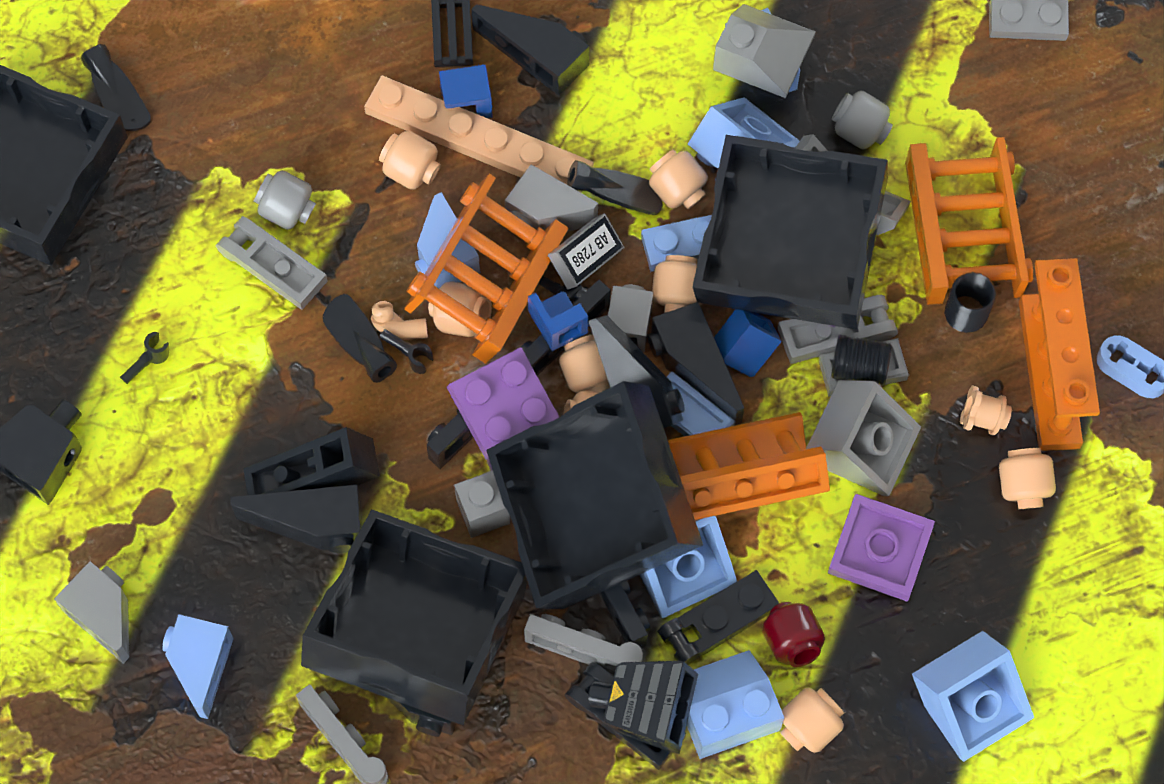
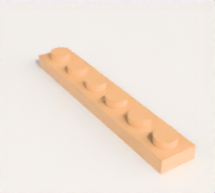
M385 76L380 77L364 106L365 114L406 131H412L425 139L520 178L528 167L533 165L567 185L568 173L575 160L584 162L594 168L593 161L461 107L447 109L444 106V100Z

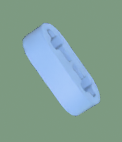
M1114 335L1108 337L1102 343L1096 358L1100 370L1106 375L1145 398H1157L1164 393V360L1123 336ZM1116 350H1120L1123 353L1122 358L1117 363L1113 362L1110 359L1111 354ZM1151 371L1158 374L1157 380L1152 385L1145 381Z

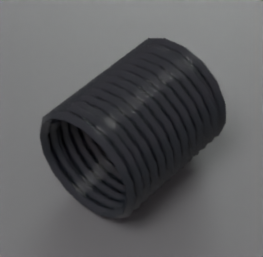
M974 272L965 273L955 280L944 310L946 320L951 327L960 332L969 333L975 332L984 326L996 298L995 286L991 280L980 273ZM963 296L972 297L979 301L983 308H967L957 298Z
M840 334L836 343L832 378L851 379V381H875L878 385L884 386L890 363L891 343L863 340V338L859 339L858 337L855 339V337L851 338L846 335L842 337Z

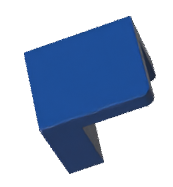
M486 65L439 71L441 94L445 108L475 105L476 114L485 118L493 117Z
M560 292L542 302L536 293L528 296V312L552 351L588 333L587 313L580 303L573 306L565 292Z
M735 309L714 337L725 364L749 377L756 375L782 342L771 320L756 312Z

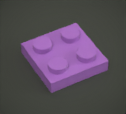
M521 347L447 386L451 397L486 460L489 459L487 449L532 426L546 424L559 418Z
M855 494L828 574L908 602L935 521Z

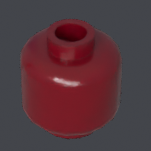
M782 602L771 609L762 627V633L775 659L782 664L793 667L806 666L816 660L821 653V648L825 641V634L812 609L803 603Z

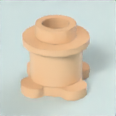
M972 385L968 391L967 400L960 416V424H963V428L966 430H971L974 425L988 429L989 434L996 435L999 429L1005 430L1007 428L1012 407L1007 405L1006 396L1000 395L998 398L987 396L979 391V387Z

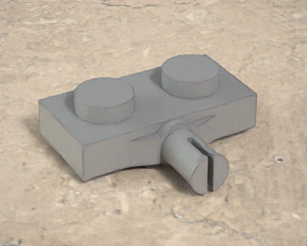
M990 0L989 2L990 38L1066 41L1069 35L1068 0Z

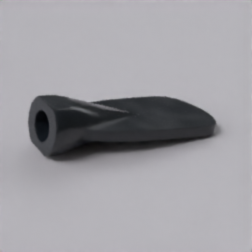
M98 44L86 50L81 55V61L91 72L94 87L103 107L121 116L126 131H138L147 127L151 123L150 113L128 77L111 60L107 46L105 44Z
M577 160L571 165L567 185L577 191H588L610 203L653 216L659 214L662 209L663 202L661 198L651 188L649 180L616 170L592 168L586 163Z
M343 294L334 298L323 314V322L330 334L345 352L365 367L367 375L373 382H381L392 375L397 368V363L389 354L384 352L382 342L365 314L349 295Z

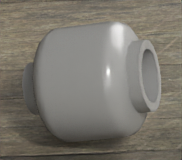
M858 91L853 95L847 93L832 116V120L836 122L835 131L837 135L860 149H867L874 142L881 145L893 124L888 122L890 116L889 107L865 91Z
M283 170L278 171L274 176L267 174L253 201L259 204L258 214L262 218L286 230L292 229L298 221L306 224L316 205L315 202L309 200L312 194L311 185Z

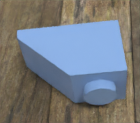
M442 192L434 195L417 243L419 260L415 262L418 273L421 271L425 274L457 220ZM460 239L451 255L480 273L479 255L472 246ZM442 269L434 286L440 288L446 282L462 281Z
M178 614L175 627L169 626L166 631L163 651H166L165 655L198 715L208 719L234 638L228 626Z

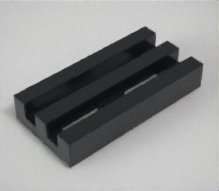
M431 0L435 67L472 66L470 0ZM455 7H462L465 56L457 57ZM440 8H447L449 57H442Z

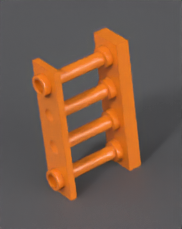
M1005 137L996 138L990 157L935 161L934 157L928 158L926 143L910 144L905 165L927 305L943 304L947 290L952 288L955 280L959 276L971 272L980 273L991 281L1011 280L1014 298H1020L1024 294L1028 282L1033 281V264L1030 258H1025L1011 178L1015 170L1013 152H1007ZM993 173L996 192L940 196V193H934L932 181H935L936 177ZM999 208L1002 228L946 232L945 228H939L938 216H941L942 212ZM1005 244L1008 264L952 268L951 264L945 265L943 252H947V248Z
M490 173L479 185L472 182L461 197L460 202L465 205L425 274L420 271L409 285L406 292L412 296L404 310L411 314L425 299L476 333L475 338L480 342L472 355L485 364L504 346L528 302V296L534 292L551 261L548 254L560 245L568 230V227L557 219L545 230L540 227L536 230L486 196L496 179ZM480 210L527 242L526 247L531 250L527 258L521 257L518 259L471 227L469 223L476 211ZM462 239L509 271V277L514 280L510 288L504 287L501 289L451 255L459 240ZM442 269L493 302L492 307L497 310L492 319L489 317L486 320L434 286Z
M1077 258L1036 260L1035 271L1039 294L1021 295L1019 307L1038 447L1041 448V451L1080 449L1083 439L1079 417L1098 416L1100 409Z
M800 412L668 440L695 520L830 491L826 453L821 446L806 449L803 418Z

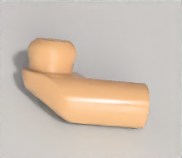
M380 301L372 307L373 315L371 316L373 326L381 333L386 329L403 341L428 338L426 318L404 321L393 312V305L387 301Z

